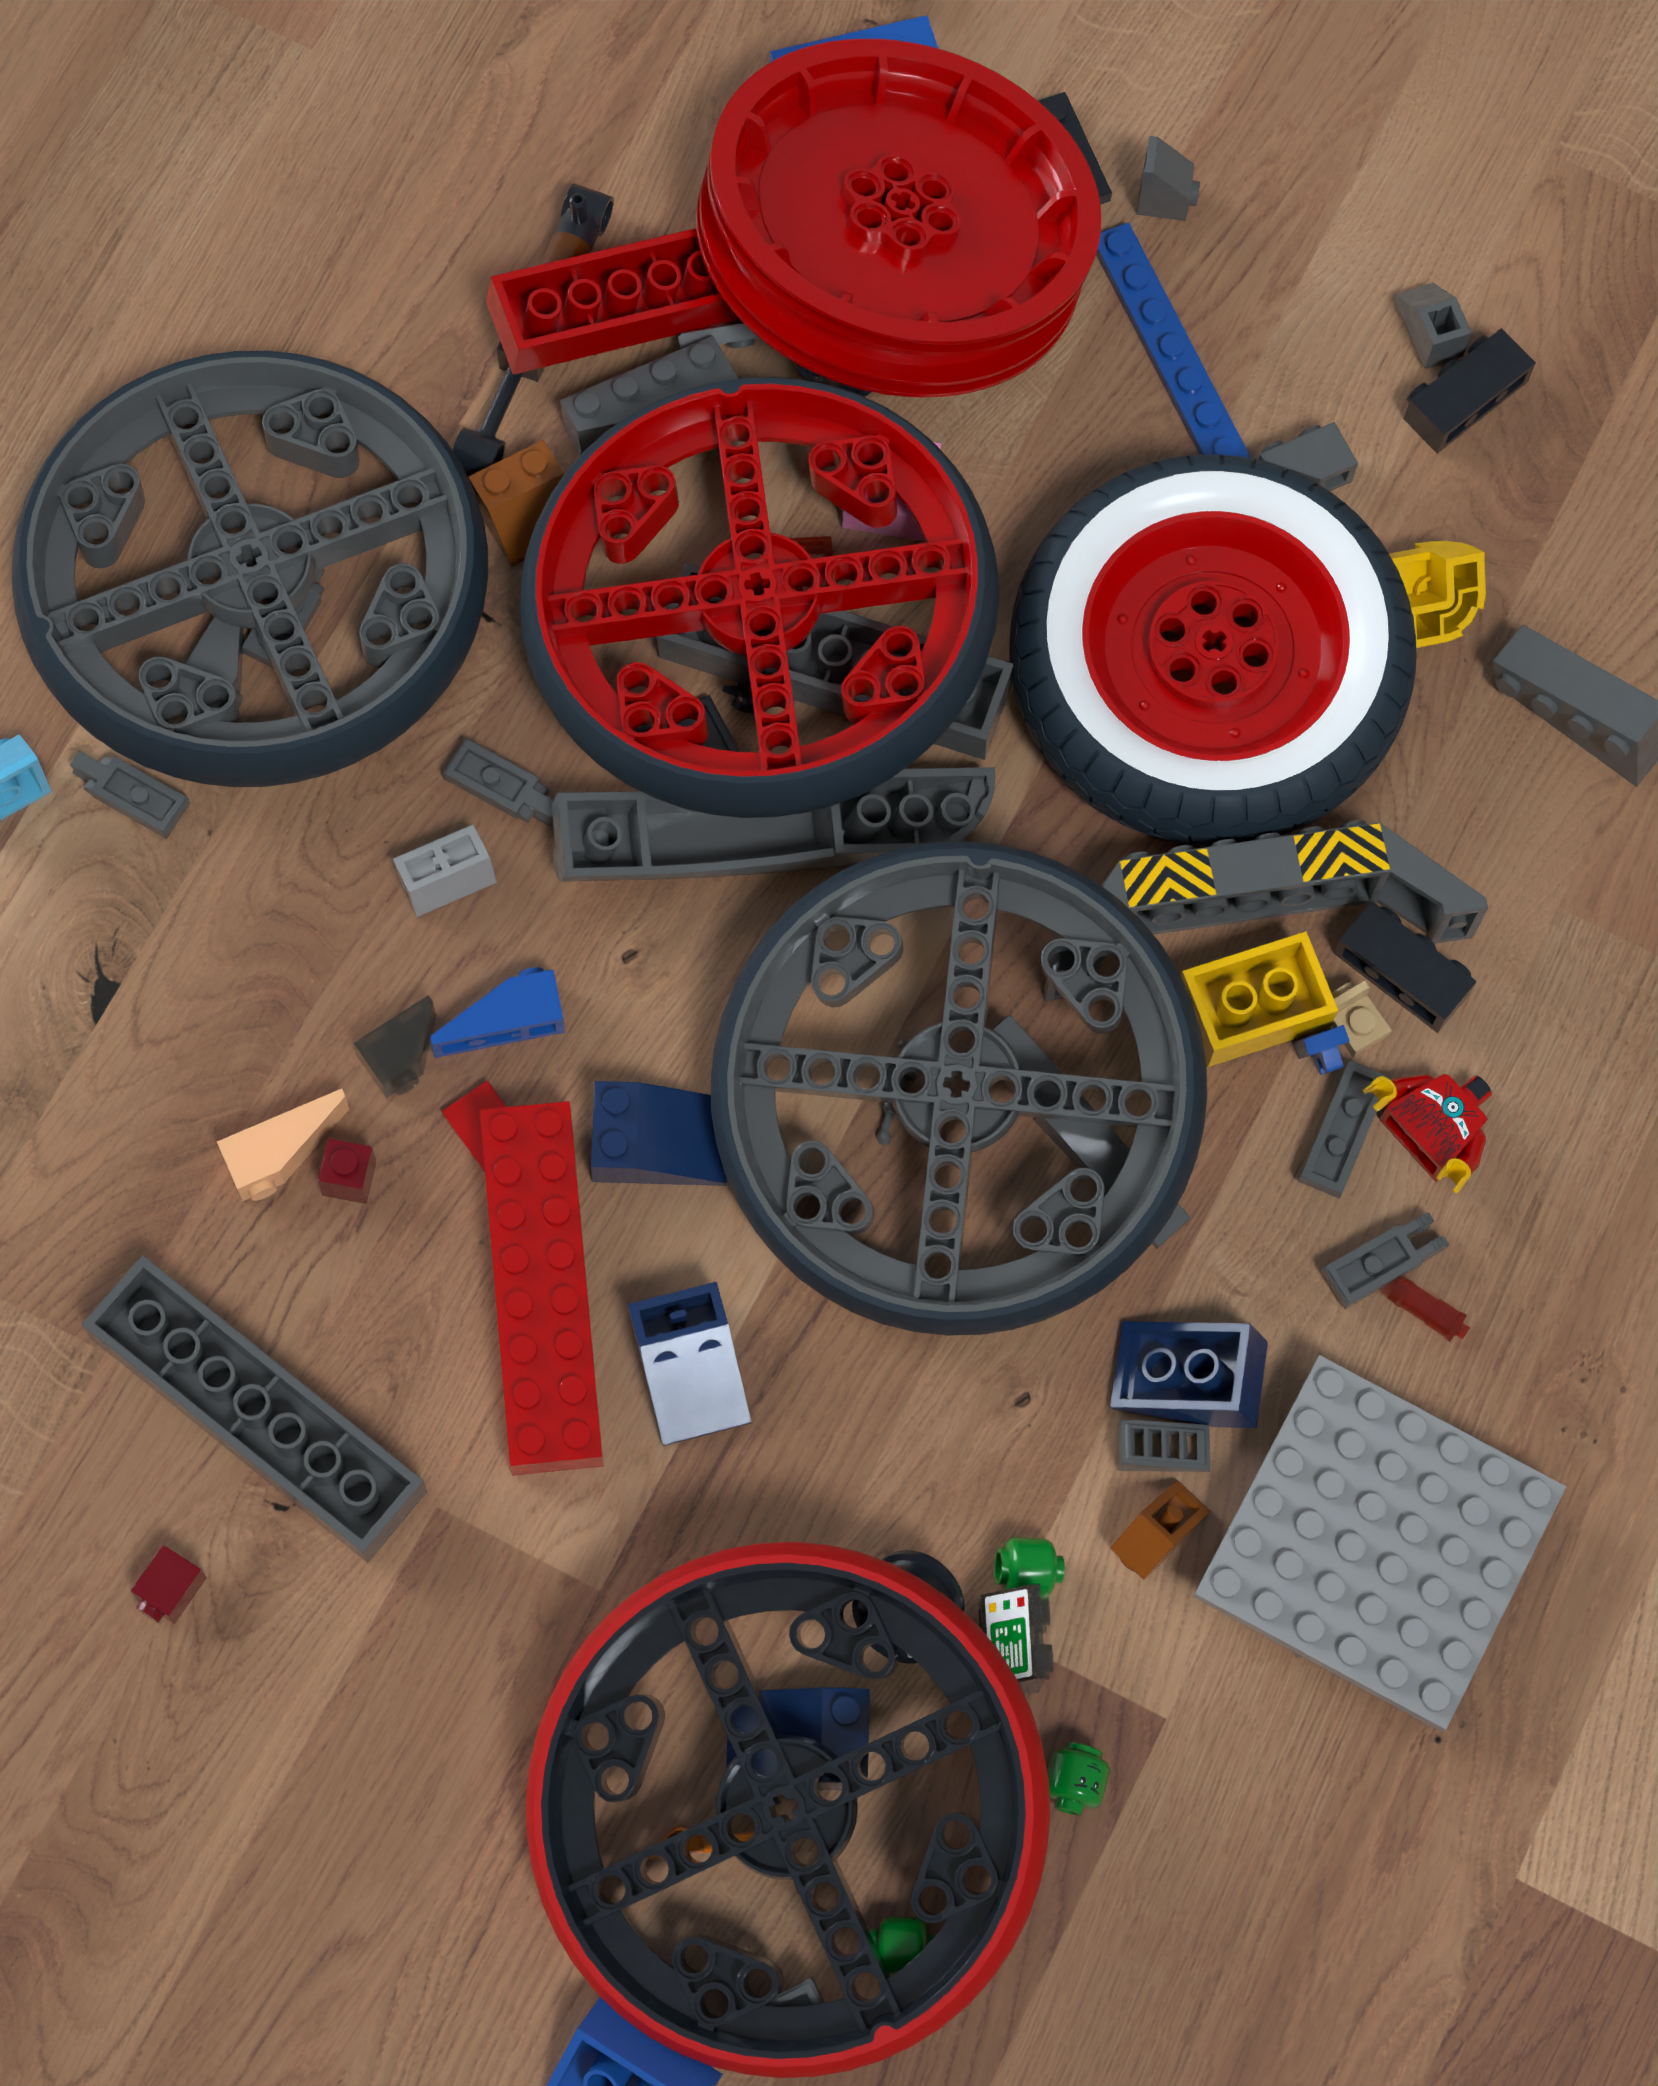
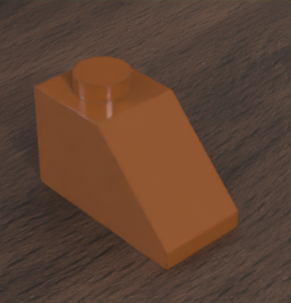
M1177 1480L1140 1512L1110 1549L1120 1557L1125 1567L1136 1572L1144 1580L1170 1556L1211 1511Z

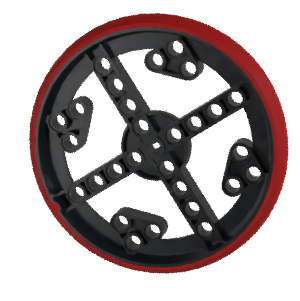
M773 1542L725 1549L691 1560L662 1574L634 1592L596 1627L565 1668L547 1703L536 1734L529 1765L526 1793V1826L532 1871L546 1914L557 1938L574 1966L593 1990L612 2009L651 2039L701 2063L745 2075L799 2078L851 2071L882 2061L904 2051L942 2028L974 2000L995 1976L1012 1951L1030 1915L1041 1883L1048 1849L1050 1824L1049 1779L1042 1742L1032 1710L1018 1680L997 1647L976 1622L951 1599L921 1578L892 1563L862 1552L827 1544ZM854 1600L863 1602L868 1610L866 1622L857 1628L850 1627L845 1622L843 1616L846 1605ZM769 1611H803L805 1613L794 1619L789 1630L790 1642L795 1650L805 1656L870 1679L886 1678L895 1671L899 1661L896 1647L898 1646L928 1672L951 1704L838 1758L829 1748L813 1739L798 1735H780L728 1620ZM705 1618L714 1620L719 1630L718 1637L710 1645L700 1643L695 1633L696 1626ZM816 1620L823 1626L825 1636L823 1642L818 1647L809 1648L802 1642L801 1629L807 1622ZM686 1642L737 1755L728 1765L719 1783L716 1796V1816L604 1869L595 1826V1794L597 1793L605 1801L615 1803L629 1800L638 1793L665 1721L664 1706L657 1698L646 1694L629 1695L657 1662L675 1647ZM877 1643L886 1649L888 1663L882 1670L874 1672L866 1667L863 1657L865 1650L870 1645ZM726 1661L733 1663L739 1674L736 1684L729 1689L719 1686L715 1678L716 1669L721 1663ZM638 1702L647 1704L652 1711V1721L643 1730L634 1727L630 1720V1711ZM743 1705L753 1707L759 1718L756 1728L749 1733L739 1730L735 1723V1714ZM955 1711L967 1713L972 1720V1731L965 1739H956L948 1732L947 1720ZM597 1722L603 1724L609 1732V1741L601 1750L591 1747L587 1739L589 1728ZM914 1731L924 1734L929 1742V1750L926 1756L920 1760L912 1759L904 1750L905 1738ZM970 1745L975 1759L980 1786V1827L972 1816L964 1812L947 1814L937 1823L912 1892L911 1905L917 1917L925 1922L936 1923L945 1919L947 1921L920 1954L901 1970L890 1976L837 1861V1858L850 1842L856 1826L858 1814L857 1798ZM763 1749L771 1750L778 1758V1769L770 1777L761 1775L755 1767V1757ZM869 1752L878 1753L885 1761V1772L878 1780L868 1779L861 1771V1760ZM615 1766L624 1769L629 1778L628 1787L621 1794L611 1791L606 1781L607 1774ZM827 1772L838 1776L842 1783L841 1794L833 1801L823 1798L817 1787L820 1777ZM781 1794L787 1800L795 1798L797 1801L798 1809L792 1811L795 1818L791 1821L786 1814L778 1816L776 1813L775 1805L781 1804L778 1799ZM739 1814H746L754 1821L755 1833L748 1841L737 1839L732 1832V1822ZM954 1820L961 1821L969 1828L970 1840L965 1847H952L945 1840L944 1832L949 1822ZM696 1834L707 1837L711 1842V1855L705 1862L695 1860L689 1852V1842ZM801 1838H810L818 1846L819 1855L816 1862L812 1865L802 1864L795 1856V1845ZM652 1855L661 1856L668 1864V1875L662 1882L653 1881L647 1875L646 1862ZM735 1857L745 1867L762 1876L778 1880H793L845 1997L831 2002L807 2006L766 2005L776 1998L783 1989L784 1976L777 1963L708 1935L697 1934L677 1944L673 1951L672 1967L644 1941L622 1909ZM970 1866H982L990 1873L991 1884L985 1892H974L966 1885L965 1873ZM610 1875L617 1876L624 1883L625 1894L619 1902H612L604 1895L603 1883ZM820 1883H830L838 1890L839 1902L834 1909H823L817 1904L814 1895ZM937 1886L945 1892L947 1906L944 1911L931 1913L925 1909L921 1898L926 1887ZM847 1927L857 1933L860 1943L856 1953L845 1954L839 1951L835 1944V1934L838 1929ZM692 1944L700 1945L708 1954V1964L702 1971L693 1970L686 1963L685 1953ZM753 1969H763L771 1976L772 1988L769 1994L758 1995L749 1987L748 1978ZM860 1973H871L879 1980L880 1992L876 1998H863L856 1991L855 1981ZM709 1990H720L726 1995L729 2004L728 2010L724 2015H714L706 2008L705 1997Z

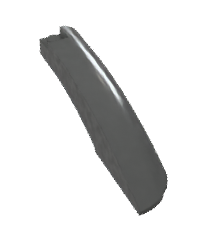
M995 767L904 769L890 780L868 792L834 806L802 814L771 818H738L710 815L669 804L653 798L642 791L557 793L552 803L555 848L552 852L557 878L561 882L724 877L853 865L873 856L903 847L934 842H958L965 839L978 826L990 807L995 789Z

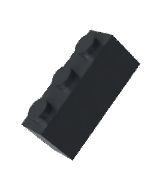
M1502 328L1491 337L1483 335L1471 345L1468 355L1460 361L1452 359L1439 371L1436 380L1429 385L1424 382L1410 393L1407 398L1409 404L1403 419L1438 454L1529 381L1536 362Z
M1372 901L1343 934L1333 953L1436 1033H1439L1467 999L1477 982L1471 977V972L1465 965L1457 960L1447 959L1436 950L1435 944L1427 936L1421 933L1414 934L1401 924V919L1394 911L1385 906L1379 907Z

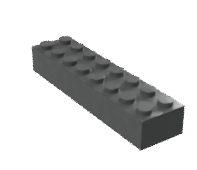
M686 562L680 577L698 575L701 566ZM715 597L707 602L716 604L723 601L724 599L721 597ZM672 603L669 605L668 610L676 609L680 604ZM845 611L820 614L810 634L797 646L787 651L793 700L845 716L841 692L844 679L886 630L894 626ZM764 629L758 631L756 635L767 636L773 631ZM706 630L657 637L660 658L751 686L747 656L735 654L723 648L714 641ZM917 634L922 652L928 637ZM897 650L894 651L891 655L896 657L906 656L909 652L905 650ZM988 656L986 665L972 695L958 717L934 743L935 745L983 760L986 759L1012 686L1013 663ZM767 668L760 673L763 675H772L775 674L778 670L775 668ZM902 689L897 692L901 696H909L915 693L912 689ZM859 695L856 696L853 700L857 702H865L871 699L872 697L868 695Z
M144 1255L140 1257L81 1324L94 1342L367 1563L427 1493L425 1483L420 1477Z

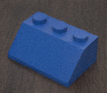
M600 1997L577 2028L546 2086H716L723 2074L707 2064L683 2056L651 2039L622 2018Z

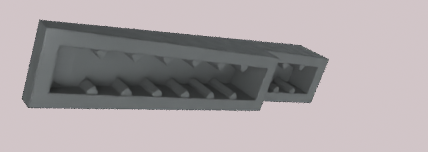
M1011 1015L993 1029L1004 1037L1015 1050L1023 1070L1063 1074ZM1001 1080L1015 1094V1086L1010 1081ZM1050 1084L1041 1086L1035 1094L1036 1102L1044 1107L1056 1105L1061 1097L1059 1089ZM1081 1096V1106L1087 1111L1094 1112L1095 1109ZM1036 1117L1035 1123L1078 1168H1088L1100 1175L1104 1184V1195H1106L1115 1183L1130 1152L1127 1145L1107 1124ZM1177 1204L1170 1219L1152 1244L1156 1249L1190 1220L1191 1217L1179 1204Z

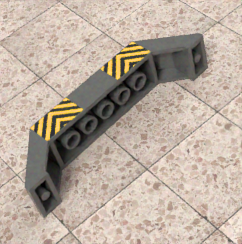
M1363 820L1347 822L1340 828L1324 831L1322 827H1309L1302 829L1296 835L1282 837L1278 833H1267L1256 837L1254 841L1237 843L1235 839H1225L1213 843L1211 847L1194 849L1190 845H1183L1172 848L1168 853L1151 855L1149 852H1136L1126 856L1124 860H1120L1102 885L1103 888L1115 895L1135 913L1153 935L1368 904L1372 901L1394 911L1399 917L1428 934V938L1436 944L1473 938L1488 910L1486 897L1380 822L1366 824ZM1061 951L1055 953L1049 962V966L1056 972H1066L1072 968L1075 960L1069 953ZM1102 956L1097 959L1093 967L1095 971L1098 970L1108 956ZM1046 978L1043 988L1044 1000L1063 999Z

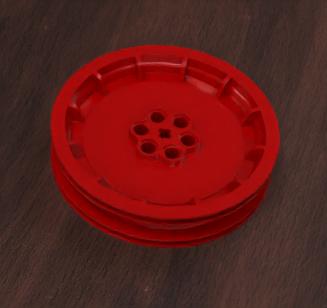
M846 39L812 45L772 61L749 77L730 98L719 118L696 208L697 238L707 271L728 306L760 339L793 362L833 381L870 392L917 398L947 397L984 390L1018 376L1041 360L1061 338L1073 316L1082 286L1096 256L1102 221L1097 186L1083 153L1064 126L1039 101L1009 79L970 59L926 45L888 39Z

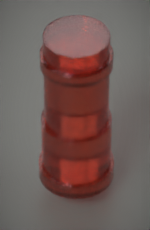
M1401 1276L1387 1298L1395 1303V1306L1403 1308L1423 1321L1425 1325L1444 1336V1339L1449 1342L1454 1335L1463 1339L1470 1329L1469 1326L1463 1323L1467 1314L1458 1311L1443 1300L1435 1298L1415 1285V1282L1409 1281Z

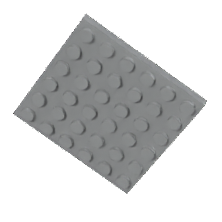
M1319 1355L1193 1597L1443 1733L1446 1731L1567 1486Z

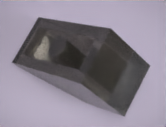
M429 995L353 1043L358 1059L386 1099L394 1093L397 1095L407 1093L419 1083V1077L424 1075L431 1043L430 1036L433 1034L436 1020L434 1003Z

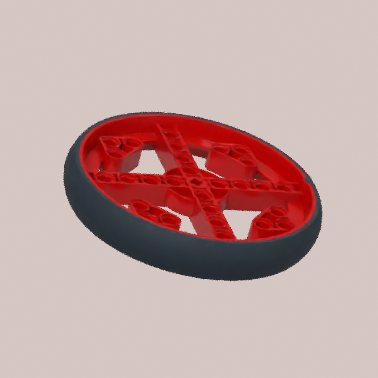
M741 378L713 382L686 389L655 401L632 413L607 430L571 465L548 498L535 524L526 551L521 578L520 617L522 636L530 669L543 698L554 716L573 741L599 766L612 775L653 798L688 810L738 818L788 816L834 806L868 792L890 780L914 763L944 734L972 695L986 665L996 628L999 606V575L992 539L982 510L971 488L949 458L913 424L885 406L862 395L835 386L789 378ZM738 441L745 442V444L741 446L732 445L733 443ZM758 442L791 443L812 447L808 461L813 489L872 528L886 527L895 520L898 509V497L918 523L927 543L812 559L808 552L795 541L783 535L770 532ZM719 448L731 538L718 545L707 556L698 575L584 590L587 569L599 538H601L604 554L610 561L617 564L633 561L679 508L676 480L674 474L668 468L691 456ZM868 461L879 462L878 464L873 466L864 464ZM826 467L836 468L835 470L830 472L822 471V469ZM743 478L751 479L749 482L744 484L737 483L738 480ZM654 491H666L661 495H651ZM615 496L623 497L618 501H608ZM875 498L885 499V501L880 503L869 502ZM746 516L756 517L754 520L751 521L741 520L743 517ZM617 534H627V536L622 539L612 538ZM753 553H759L762 555L756 559L745 558ZM930 567L941 569L936 573L924 572L925 569ZM887 573H893L897 575L893 579L880 578L882 575ZM844 579H850L854 581L852 584L849 585L837 584L839 581ZM801 585H807L811 587L803 592L793 590ZM715 597H721L724 599L723 601L716 604L707 602ZM936 598L933 621L922 652L918 636L911 628L894 626L886 630L842 683L841 692L846 718L854 725L828 738L800 746L787 651L797 646L810 634L819 615ZM668 604H680L678 608L673 610H668L664 608ZM628 609L637 610L633 615H621L622 612ZM585 615L594 616V618L586 622L578 621L579 618ZM764 629L773 631L767 636L756 635L758 631ZM706 630L714 641L723 648L735 654L747 656L760 752L726 751L702 746L708 738L709 731L703 704L698 698L647 664L633 662L624 666L617 675V694L598 667L590 646ZM897 650H905L909 652L906 656L896 657L891 655L894 651ZM767 668H775L778 670L775 674L772 675H763L760 673ZM637 686L647 687L641 693L630 692V690ZM902 689H912L915 691V693L909 696L897 694ZM859 695H868L872 697L871 699L865 702H857L853 700L856 696ZM772 707H781L784 709L782 712L778 714L766 713V711ZM685 719L696 720L693 725L688 727L678 725V723ZM642 725L652 726L649 731L644 733L634 731ZM778 746H785L790 748L787 752L782 754H774L770 752L772 749Z

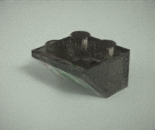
M1040 1584L1026 1585L980 1595L978 1601L979 1627L997 1647L1017 1678L1023 1693H1039L1044 1681L1049 1680V1673L1053 1672L1052 1644H1044L1043 1634H1046L1047 1626H1050L1049 1597H1041Z

